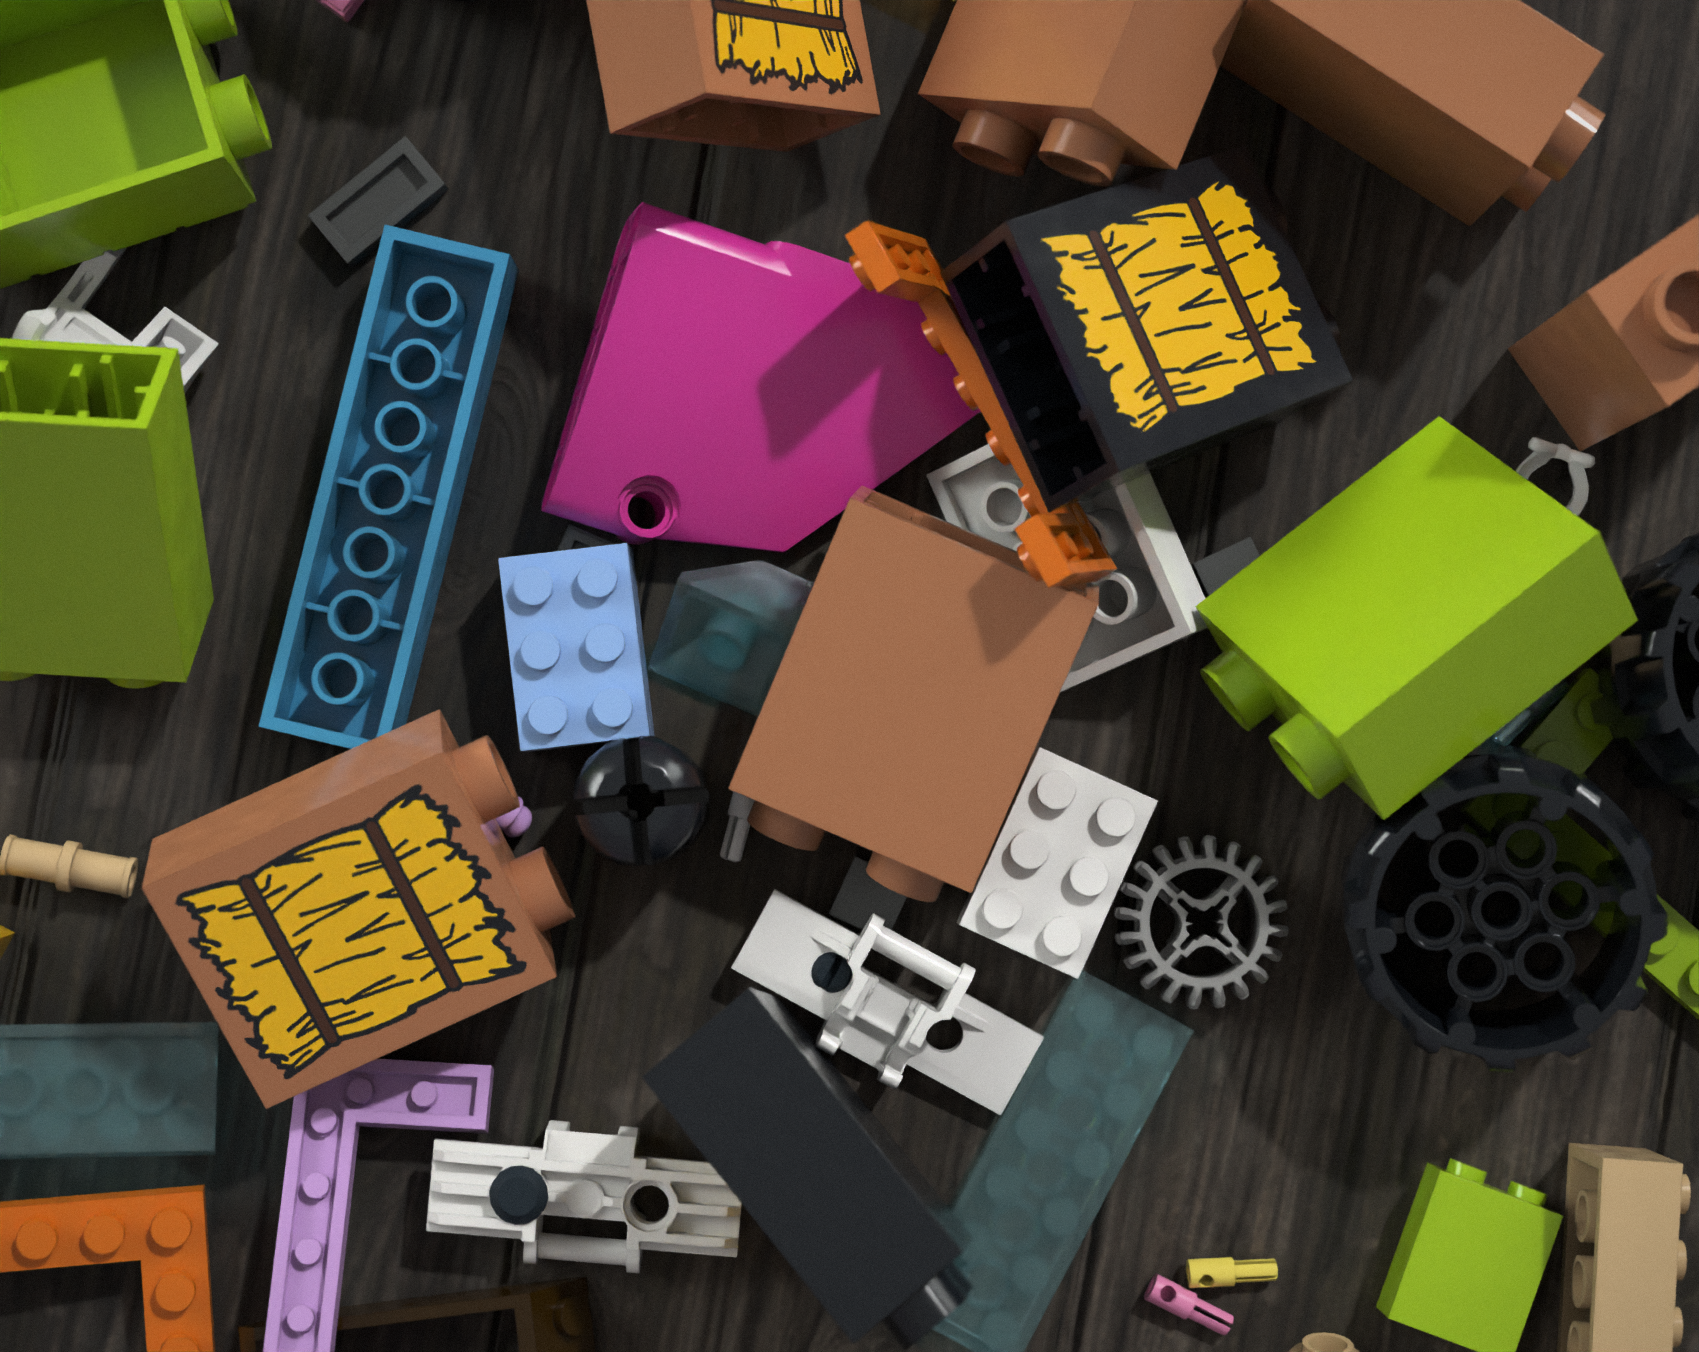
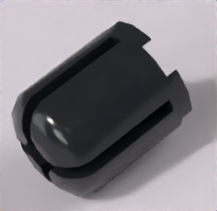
M640 736V739L633 741L621 738L606 743L586 760L575 781L573 800H583L585 815L575 816L580 834L596 853L619 865H656L678 858L697 841L708 822L711 795L704 772L687 752L657 737ZM644 783L649 785L650 793L660 794L663 792L665 798V806L652 809L653 812L646 818V821L641 820L642 815L639 810L630 809L629 807L630 794L638 795L634 788Z

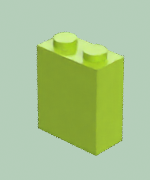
M1450 1158L1446 1169L1427 1162L1376 1308L1388 1319L1477 1352H1516L1563 1215L1544 1206L1548 1194L1531 1187L1510 1181L1506 1192L1485 1184L1484 1180L1487 1172L1464 1162Z

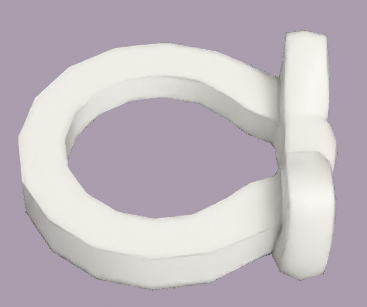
M1532 437L1528 442V448L1534 452L1519 465L1516 472L1525 479H1528L1532 472L1546 464L1551 458L1566 461L1574 488L1572 498L1565 508L1578 516L1587 503L1589 483L1585 468H1592L1595 464V457L1591 454L1571 449L1566 444H1554L1537 437Z

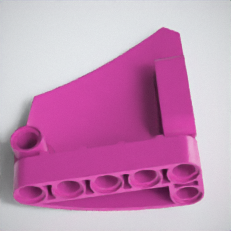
M641 202L628 217L615 250L546 485L541 511L613 533L620 540L628 544L640 545L653 539L783 553L845 510L850 497L861 485L873 490L981 411L979 408L973 411L966 405L954 385L953 378L959 375L950 357L947 353L943 356L938 354L926 338L921 323L927 320L918 302L879 294L876 289L873 291L867 290L857 278L850 263L787 242L770 241L765 245ZM631 498H643L653 506L655 522L651 529L640 528L631 521L628 514V504Z

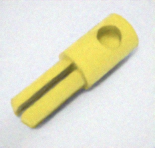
M1232 1257L1187 1259L1188 1288L1232 1287L1235 1286V1283L1276 1281L1278 1266L1274 1258L1233 1260Z

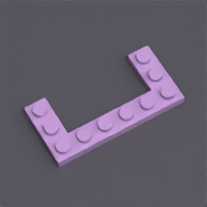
M375 1059L294 1096L263 1352H334L360 1126L488 1134L494 1069L491 1065Z

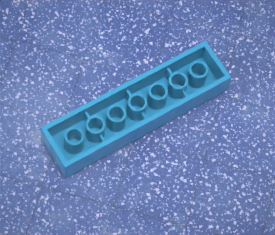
M384 224L258 727L352 749L407 723L519 268L510 254Z

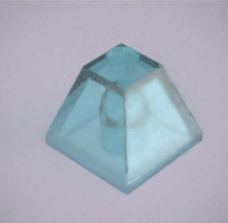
M763 560L681 572L648 670L758 717L814 582Z

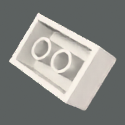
M1041 747L1036 748L972 893H969L957 923L1078 979L1158 801Z

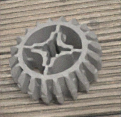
M1205 835L1200 843L1199 855H1194L1193 845L1189 837L1183 836L1177 838L1176 843L1179 858L1173 860L1170 852L1163 845H1158L1153 848V854L1161 866L1159 869L1154 871L1143 861H1137L1134 864L1133 869L1136 874L1146 880L1142 888L1126 882L1121 884L1120 892L1126 896L1136 898L1134 910L1126 907L1114 908L1113 915L1115 918L1133 920V930L1116 933L1115 941L1119 945L1137 943L1139 949L1128 954L1123 962L1129 969L1137 968L1145 962L1149 964L1150 967L1142 974L1139 983L1144 988L1150 989L1162 977L1166 979L1161 990L1162 1000L1172 1003L1182 986L1186 987L1185 1003L1188 1008L1198 1009L1201 1003L1202 990L1208 991V997L1213 1007L1221 1008L1225 1006L1226 999L1223 986L1229 985L1237 998L1245 999L1249 996V991L1241 978L1243 975L1248 973L1254 980L1260 983H1265L1269 979L1267 972L1256 964L1260 956L1276 962L1281 960L1282 952L1276 948L1266 946L1268 934L1277 937H1286L1288 935L1289 929L1287 926L1269 923V914L1285 911L1287 903L1283 899L1265 901L1263 894L1274 889L1278 885V880L1274 875L1262 877L1256 882L1253 880L1252 876L1260 869L1262 864L1260 857L1252 855L1240 867L1236 865L1240 855V844L1229 842L1224 847L1221 856L1216 857V838ZM1196 868H1210L1227 876L1218 888L1214 887L1204 897L1196 899L1189 896L1183 890H1179L1170 881L1176 875ZM1241 891L1248 903L1251 918L1250 932L1244 947L1239 944V940L1230 932L1227 923L1228 913L1237 902L1235 898ZM1156 896L1164 901L1163 904L1172 912L1175 921L1174 930L1165 941L1167 945L1160 953L1155 948L1150 933V913ZM1179 900L1183 905L1200 911H1206L1213 906L1212 911L1215 918L1209 921L1215 922L1213 932L1223 940V943L1215 937L1199 932L1188 937L1190 934L1187 932L1186 926L1193 923L1186 922L1188 912L1177 901ZM1202 946L1212 947L1231 962L1218 971L1202 975L1185 974L1173 968L1183 956L1188 957L1191 952Z

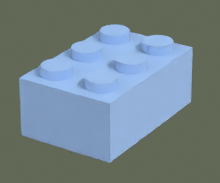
M627 543L498 558L520 751L532 752L608 743L621 738L633 740L640 739V736L655 737L633 549Z

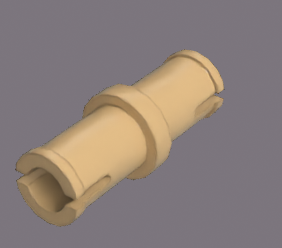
M9 834L5 839L0 855V875H13L55 883L57 890L72 892L74 887L129 898L132 895L138 872V858H126L83 850L82 843L67 840L64 846L18 838L16 835Z

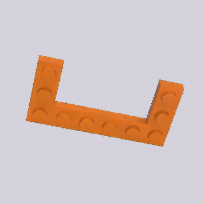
M865 221L847 233L845 237L855 252L854 255L849 257L850 265L857 278L867 290L873 291L876 289L879 294L918 302L927 320L921 323L926 338L941 356L946 353L948 354L959 375L953 378L959 395L971 410L980 409L991 428L985 434L991 450L1004 466L1012 464L1024 486L1018 489V494L1032 518L1014 529L1023 543L1017 547L1018 555L1031 577L1037 582L1044 579L1048 588L1097 582L1117 570L1115 563L1079 502L1050 513L1048 512L940 274L943 268L927 240L870 221Z
M205 1185L0 1202V1273L141 1260L147 1352H215Z

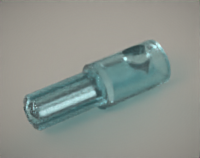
M1561 680L1492 735L1494 741L1506 747L1534 719L1538 720L1570 689L1568 684Z

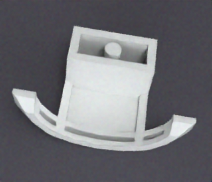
M126 248L114 252L108 250L102 256L82 262L64 288L46 309L27 311L22 316L12 336V339L178 348L184 393H186L219 344L167 307H164L132 342L84 310L113 270Z

